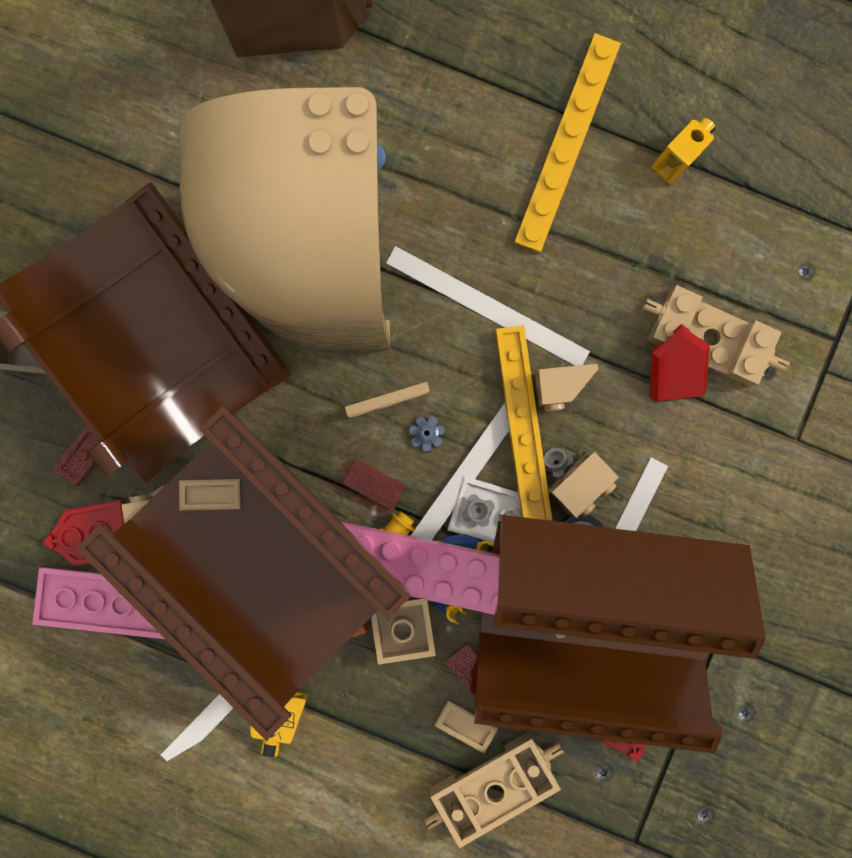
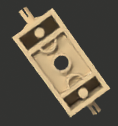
M678 285L671 288L663 305L647 298L643 306V310L658 316L647 339L648 342L655 345L663 344L674 334L673 331L681 323L690 329L691 333L703 340L704 333L707 330H713L717 334L718 340L715 345H710L708 368L749 387L758 385L764 371L769 366L782 372H786L788 369L786 366H789L790 361L774 355L776 344L782 333L781 331L756 320L748 323L701 302L703 296Z
M527 731L505 744L506 751L459 778L453 774L430 787V798L438 812L424 819L426 826L431 830L445 822L460 849L557 793L561 789L551 771L549 761L564 753L559 743L557 742L543 751L535 743L530 732ZM492 785H499L504 790L503 795L498 799H492L487 795L488 788Z

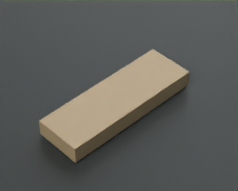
M427 382L346 406L345 410L349 418H354L429 395V386Z

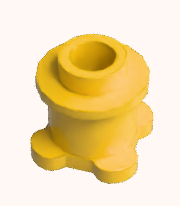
M401 511L398 515L392 513L391 516L393 517L385 528H380V530L408 535L410 531H415L411 526L414 521Z

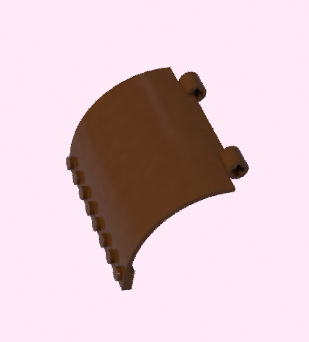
M152 182L146 184L125 200L123 204L62 247L23 271L0 282V303L8 312L0 318L1 343L8 352L24 344L99 441L87 453L105 476L110 475L125 464L142 486L145 485L173 459L204 436L199 428L222 406L234 414L291 375L246 311L226 295L210 278L191 246L185 227Z

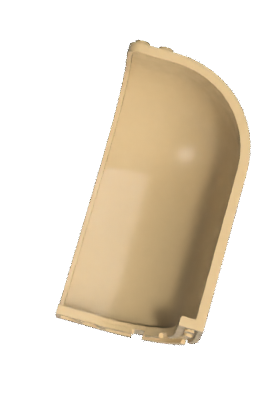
M361 87L269 89L215 98L186 111L179 121L181 212L191 246L210 278L226 295L265 328L291 342L305 347L325 350L390 349V320H385L381 294L377 105L373 94Z

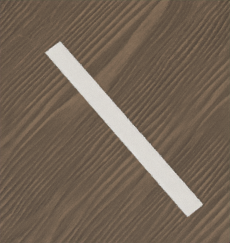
M396 246L386 262L388 265L505 328L524 325L527 340L575 366L583 365L590 352Z
M505 403L411 536L432 540L455 507L463 477L475 479L509 432ZM467 483L465 492L468 490L471 484Z
M652 457L650 458L615 529L637 530L668 468L667 465Z
M219 694L168 746L161 756L169 762L199 744L233 707Z

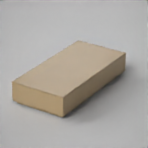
M241 479L179 480V511L241 509Z
M449 699L434 724L435 727L484 754L498 730L497 726L474 724L475 714Z

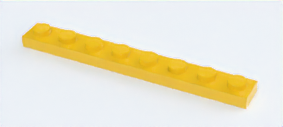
M596 33L594 34L514 244L539 254L541 253L621 45L620 42Z
M524 325L499 328L495 330L521 517L553 521Z

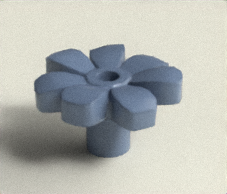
M421 416L416 419L418 426H410L409 433L415 435L411 440L414 447L422 444V450L429 452L431 451L432 444L436 447L442 444L443 441L438 436L443 435L445 429L443 426H436L437 418L431 416L426 421ZM429 431L430 434L425 436L424 432Z

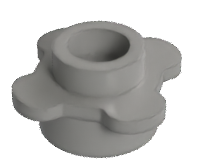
M556 447L551 448L544 455L545 471L552 473L554 478H562L566 468L574 462L571 455H566L563 450Z
M476 494L470 495L467 499V509L462 513L463 519L465 521L472 520L477 522L481 527L487 526L489 524L488 517L490 511L495 508L493 501L479 499ZM476 508H480L481 512L476 513Z

